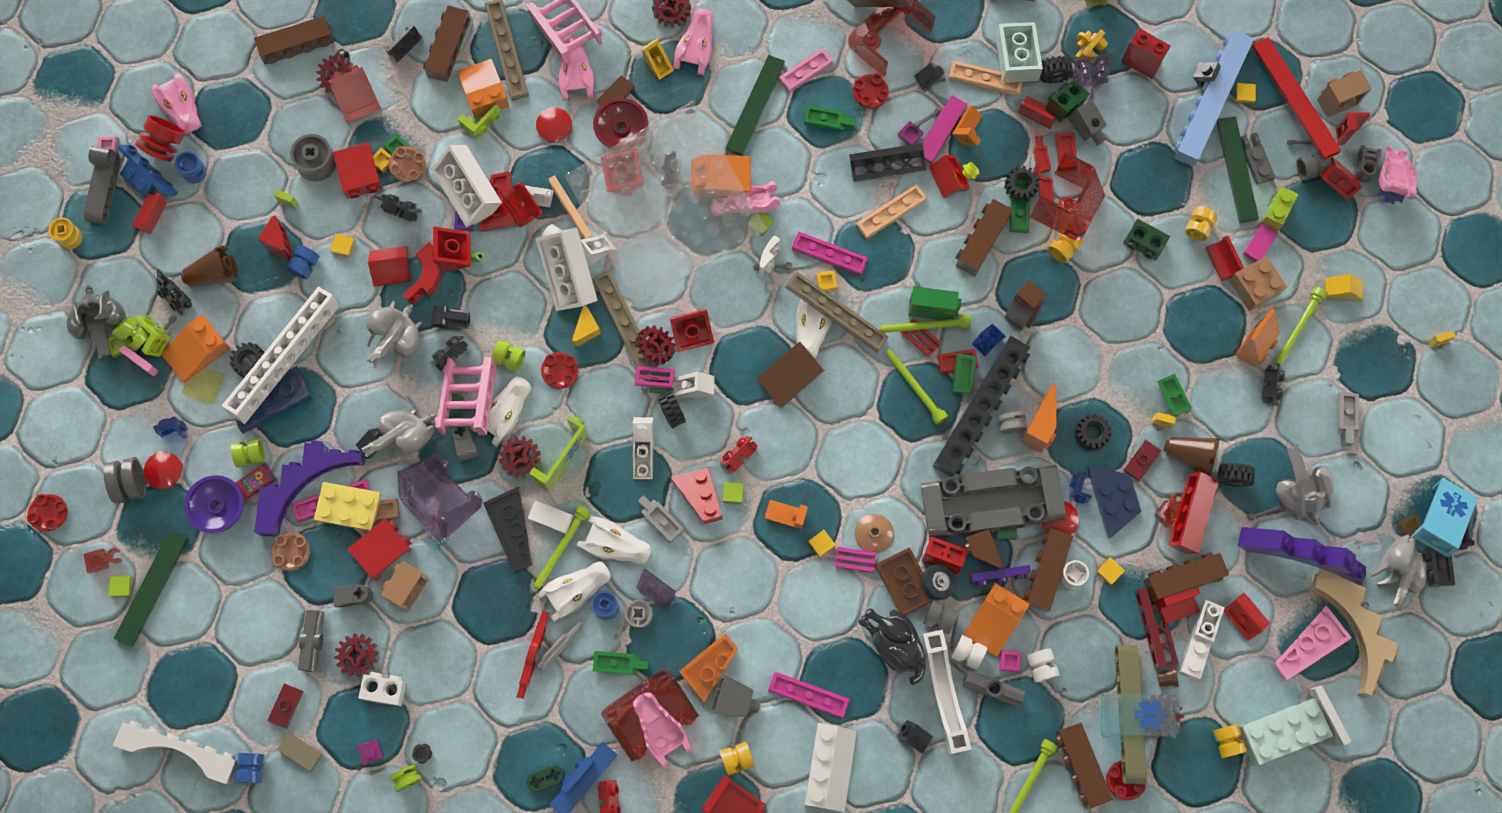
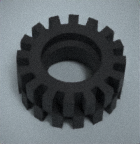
M1053 56L1051 59L1046 58V61H1041L1043 69L1040 79L1044 83L1048 82V84L1054 82L1055 84L1058 81L1064 82L1063 80H1069L1074 74L1070 57L1058 56L1055 58Z
M1017 166L1016 169L1013 168L1008 173L1004 189H1006L1005 193L1007 195L1010 194V199L1014 197L1016 202L1019 199L1021 202H1024L1025 199L1029 201L1031 197L1035 196L1040 182H1038L1039 176H1036V171L1032 173V168L1030 167L1027 170L1026 166H1023L1022 169H1020V166ZM1019 178L1028 181L1029 187L1025 190L1018 189L1015 181Z
M248 342V345L241 343L242 347L237 345V350H232L233 356H230L232 369L243 378H245L265 353L257 344L254 343L253 345L251 342ZM248 354L254 355L256 358L254 365L244 367L242 365L243 358Z
M672 391L657 397L660 408L672 429L686 422Z
M1089 414L1087 417H1083L1075 428L1077 443L1080 442V446L1082 448L1085 446L1088 451L1090 449L1092 451L1102 449L1111 438L1112 431L1110 429L1112 427L1107 424L1109 422L1107 419L1103 420L1104 417L1102 415L1098 417V414L1093 416ZM1096 426L1100 430V437L1097 439L1089 438L1086 434L1087 427Z
M1224 463L1219 466L1218 480L1220 484L1233 487L1254 485V467L1238 463Z

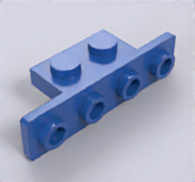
M130 144L118 145L117 149L128 159L120 175L143 198H146L148 193L151 194L155 187L164 196H176L178 194L173 184L167 181L161 175V172L149 163L148 159L142 157L137 152L136 147Z
M602 742L590 757L587 756L585 759L582 757L575 765L577 769L572 775L570 773L567 774L562 780V790L550 803V806L558 813H570L617 757V754Z

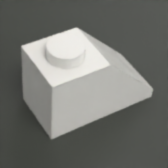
M604 234L581 240L588 267L594 265L615 249Z
M694 372L675 377L673 390L671 389L675 398H703L714 395V376Z

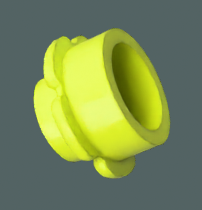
M971 162L963 165L964 170L962 172L967 179H976L979 174L978 168Z

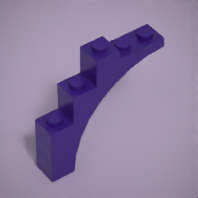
M313 440L311 443H304L302 465L297 462H289V465L282 464L280 487L277 484H267V487L260 486L254 533L259 536L277 537L280 534L282 521L289 506L309 483L335 469L365 465V456L357 450H349L348 453H345L338 449H330L328 452V447L322 441Z
M1241 528L1237 546L1246 552L1277 556L1305 563L1336 574L1358 585H1362L1363 579L1366 577V566L1356 560V554L1348 548L1324 546L1316 539L1296 538L1283 530Z

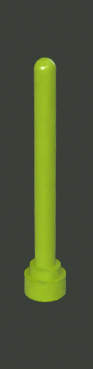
M1314 287L1310 294L1311 301L1275 360L1277 366L1278 364H1283L1317 305L1325 301L1328 293L1324 289Z
M961 314L957 319L883 325L880 327V331L882 333L954 326L961 329H970L971 319L969 314Z
M888 349L886 351L887 357L931 411L933 422L936 425L943 423L949 417L948 414L936 407L895 353Z
M577 506L574 515L575 519L534 583L535 589L538 590L542 587L581 522L588 519L592 512L585 507Z
M1047 739L1043 740L1040 750L1042 753L1009 813L1019 812L1048 757L1056 753L1058 749L1056 744Z

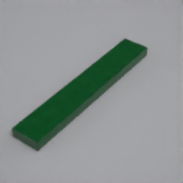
M768 54L727 143V151L740 156L744 155L785 65L784 60Z
M1236 116L1219 118L1216 122L1239 223L1257 221L1259 216Z
M171 531L168 532L113 639L134 647L188 541L187 538Z

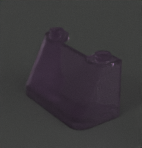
M436 453L397 471L398 493L402 503L437 541L441 542L481 508L483 500L481 495L475 491H470L466 494L449 476L448 469L450 466L448 461Z

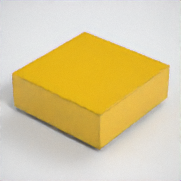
M1237 83L1236 102L1254 104L1256 101V84Z
M380 148L373 157L376 168L384 174L389 169V158L391 155Z
M336 233L330 251L350 257L355 239Z
M834 270L816 274L818 287L825 292L838 290Z
M1449 331L1436 335L1429 340V344L1431 347L1449 343L1456 337L1454 331Z
M1158 412L1153 416L1151 424L1170 429L1175 424L1176 418Z
M825 530L808 541L819 557H822L836 546Z
M1110 557L1096 572L1111 586L1125 570Z

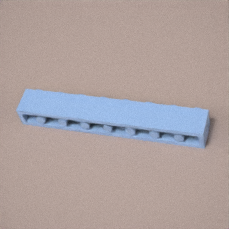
M1233 30L1231 36H1226L1222 44L1225 48L1223 51H1219L1215 59L1221 65L1215 81H1205L1201 89L1204 93L1202 96L1199 95L1195 102L1197 108L1195 111L1192 110L1188 117L1190 121L1189 126L1185 125L1181 132L1183 139L1182 141L1178 140L1174 147V151H1176L1174 159L1192 167L1196 165L1254 38Z

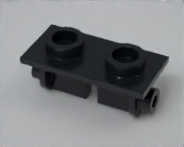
M414 25L409 28L406 27L398 36L399 40L395 39L387 46L386 53L389 56H393L396 62H399L423 38Z
M1278 364V368H1275L1274 365H1268L1265 369L1264 383H1271V386L1263 385V403L1269 404L1271 401H1274L1275 405L1278 406V401L1282 400L1283 389L1280 388V385L1285 380V370H1282L1280 364Z

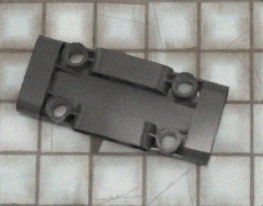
M1056 465L1038 468L1027 466L1017 471L1015 468L969 473L960 476V478L948 477L942 481L921 483L929 538L931 536L945 535L960 536L968 532L970 534H977L988 529L990 532L1023 528L1027 524L1036 526L1042 522L1066 519ZM1029 474L1033 477V480L1027 481L1023 476ZM954 485L956 489L954 491H948L946 489V486ZM1036 511L1039 513L1040 517L1033 518L1031 517L1030 512ZM960 522L962 527L956 529L952 526V523Z

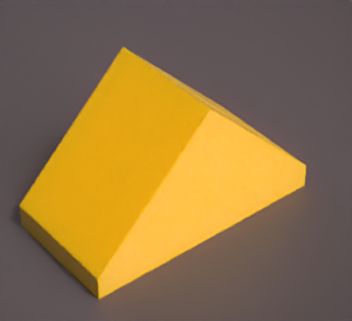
M658 39L642 48L643 60L659 80L674 71Z
M1352 274L1326 278L1325 291L1328 293L1327 297L1362 301L1363 281Z
M587 306L582 308L572 339L573 345L577 347L601 334Z

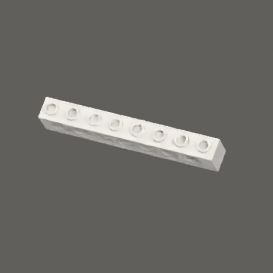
M320 287L314 291L224 402L222 407L230 416L243 424L249 420L340 306L332 294Z

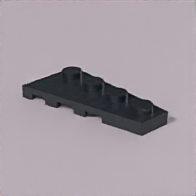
M518 486L483 502L515 574L533 566L521 493Z

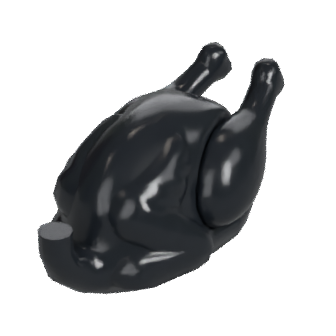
M869 608L865 616H862L858 621L859 625L865 627L871 634L874 646L881 655V659L897 673L915 672V675L910 677L909 681L911 685L918 684L925 675L926 654L912 622L896 610L890 611L889 616L885 618ZM868 619L874 620L879 625L875 627Z

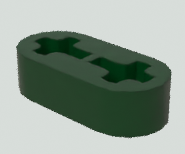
M551 766L529 775L526 784L531 791L539 792L561 783L565 774L559 766ZM555 769L556 772H560L561 775L558 776L557 781L554 778L547 780V776L552 775V770ZM534 777L537 779L544 778L545 781L539 783L538 788L531 786Z

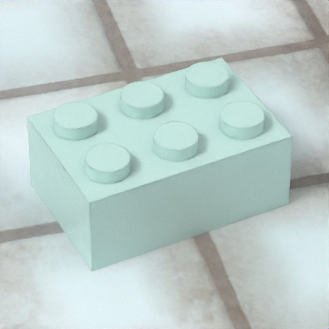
M1035 22L999 24L996 42L1002 82L1039 81L1043 68Z

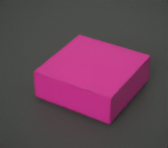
M1001 650L999 670L1019 673L1021 652Z

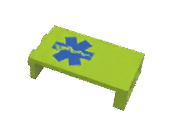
M568 416L569 426L576 433L549 473L545 475L534 467L529 473L536 484L549 492L588 437L587 427L584 425L585 422L578 417L573 419Z

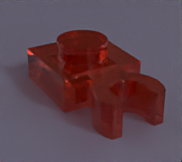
M1179 493L1171 494L1169 500L1163 501L1154 514L1166 528H1171L1175 523L1181 500L1177 502Z
M111 548L107 553L105 549H99L83 554L87 573L91 574L109 569L108 563L110 562L114 564L122 562L121 558H113V555L120 552V549Z

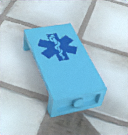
M1442 478L1432 488L1436 492L1423 525L1415 531L1413 537L1449 558L1460 547L1478 497Z

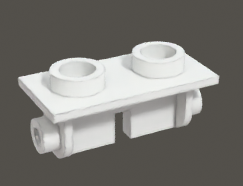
M525 186L538 206L550 208L554 190Z

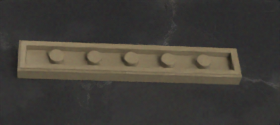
M493 0L486 2V11L511 101L529 97L503 1Z
M610 270L594 277L593 281L635 366L658 368L654 361L649 364V359L643 360L642 357L644 355L637 353L640 348L635 347L637 343L635 339L640 330ZM640 372L641 375L649 374L648 372Z
M796 271L785 286L790 292L876 353L880 351L888 339L886 334L882 333Z

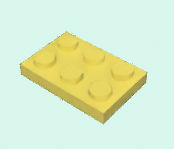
M323 482L314 520L370 531L374 527L382 494L380 492Z

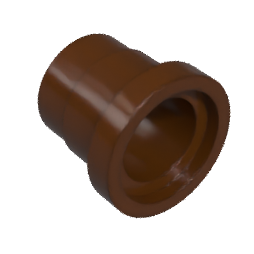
M1171 667V670L1157 672L1160 687H1179L1175 667Z

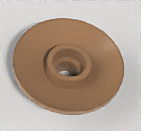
M870 514L863 517L855 528V539L858 545L865 551L882 552L890 546L894 537L893 527L889 520L878 514ZM877 529L878 535H873L871 530Z

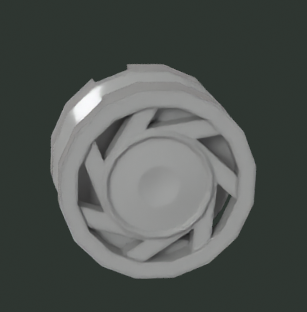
M1012 412L1000 415V433L1012 434V432L1021 433L1027 430V425L1024 423L1026 420L1025 413Z
M634 600L627 605L625 619L632 627L644 628L652 621L653 611L644 600Z

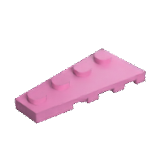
M1325 606L1277 660L1274 667L1283 679L1288 681L1348 642L1352 637L1330 609Z

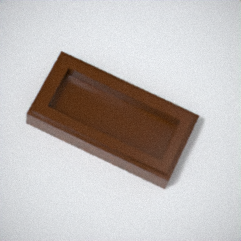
M621 75L597 99V103L601 106L615 98H627L635 90V86Z

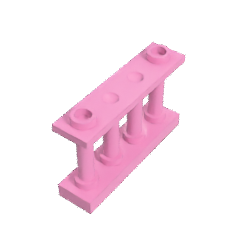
M555 0L543 8H537L533 2L527 5L531 18L565 65L571 62L569 55L571 51L587 41L595 38L599 45L603 44L601 29L598 25L594 26L576 0ZM566 2L572 7L551 20L544 18L545 14ZM575 14L581 19L560 32H554L553 30L554 26ZM584 26L590 31L569 44L562 43L564 37Z
M484 357L481 367H457L452 358H447V363L443 369L444 382L438 417L435 418V427L442 435H446L447 426H473L479 435H487L497 365L492 357ZM456 374H481V381L478 384H454ZM478 391L479 393L478 399L475 401H452L453 392ZM450 409H476L473 419H449Z

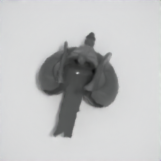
M87 285L85 297L78 303L72 301L73 309L67 317V330L75 339L87 338L92 330L98 359L101 360L103 354L106 357L110 355L104 327L116 329L126 318V313L119 302L110 298L109 291H104L101 295H93V288Z

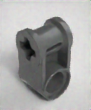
M1365 145L1360 147L1355 176L1360 182H1369L1377 173L1382 153L1381 149L1374 150L1366 148Z
M453 426L451 432L459 461L462 462L478 457V451L467 426ZM459 430L464 431V436H459Z
M361 584L333 587V605L335 608L367 604L373 598L372 590ZM362 591H364L365 595L359 597V594H361Z

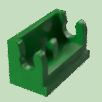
M1176 374L1157 381L1173 416L1178 417L1184 412L1188 413L1191 411L1192 407Z

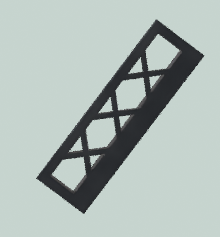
M923 143L849 154L853 182L926 170ZM921 157V166L914 167L910 164L913 158ZM894 161H900L904 164L901 169H894L891 166ZM876 164L885 166L882 172L873 170ZM863 166L867 169L864 175L856 176L855 167Z

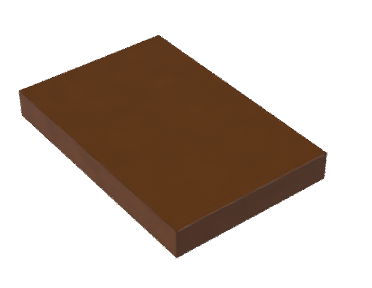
M799 341L757 379L777 404L783 408L825 370L803 343Z
M910 547L875 564L898 612L906 616L932 603L934 600L928 597L922 588L921 578L923 571Z

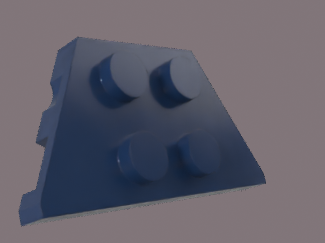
M1088 466L1087 471L1107 538L1110 539L1142 512L1130 474Z

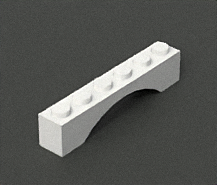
M943 630L925 633L921 636V640L926 654V661L948 754L952 755L971 750V745L955 693Z
M132 720L130 724L122 722L113 746L134 753H141L155 748L177 749L195 760L207 778L232 785L235 772L239 768L237 760H235L236 755L227 752L221 755L216 753L217 749L205 746L203 749L197 747L198 742L188 739L186 743L179 741L180 736L168 733L167 736L161 735V730L149 727L148 730L141 728L143 724Z

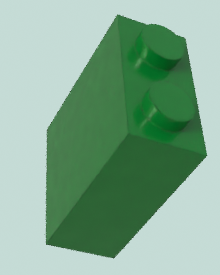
M913 286L909 300L908 316L936 320L954 319V316H958L962 299L958 298L959 292Z

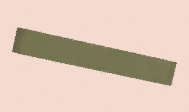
M1116 645L1115 665L1124 784H1146L1144 728L1139 726L1143 719H1135V715H1143V713L1135 714V710H1142L1139 705L1142 702L1138 647L1137 645Z

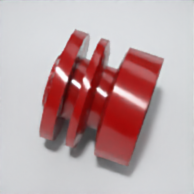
M148 115L143 128L149 133L141 132L139 134L141 139L136 140V147L154 158L172 162L175 157L172 153H177V148L172 144H181L186 132L168 120Z

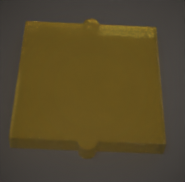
M204 367L186 381L182 393L213 404L217 393L221 391L220 387L226 375Z

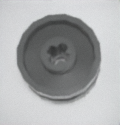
M307 134L301 136L293 143L290 151L291 161L302 177L309 181H322L330 177L335 171L336 163L333 150L325 138L316 134Z
M136 457L123 459L122 463L119 461L105 463L103 471L104 483L107 494L114 504L127 502L128 498L132 501L145 498L146 480L142 465Z

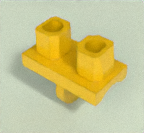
M1102 29L1093 35L1090 31L1086 33L1080 32L1077 35V40L1079 41L1077 46L1081 49L1074 57L1077 60L1083 59L1088 64L1094 62L1098 55L1092 49L1095 47L1100 52L1108 45L1107 41L1103 38L1105 32Z

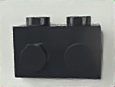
M1429 546L1425 547L1422 552V558L1426 562V581L1429 587L1454 586L1455 577L1452 555L1448 558Z

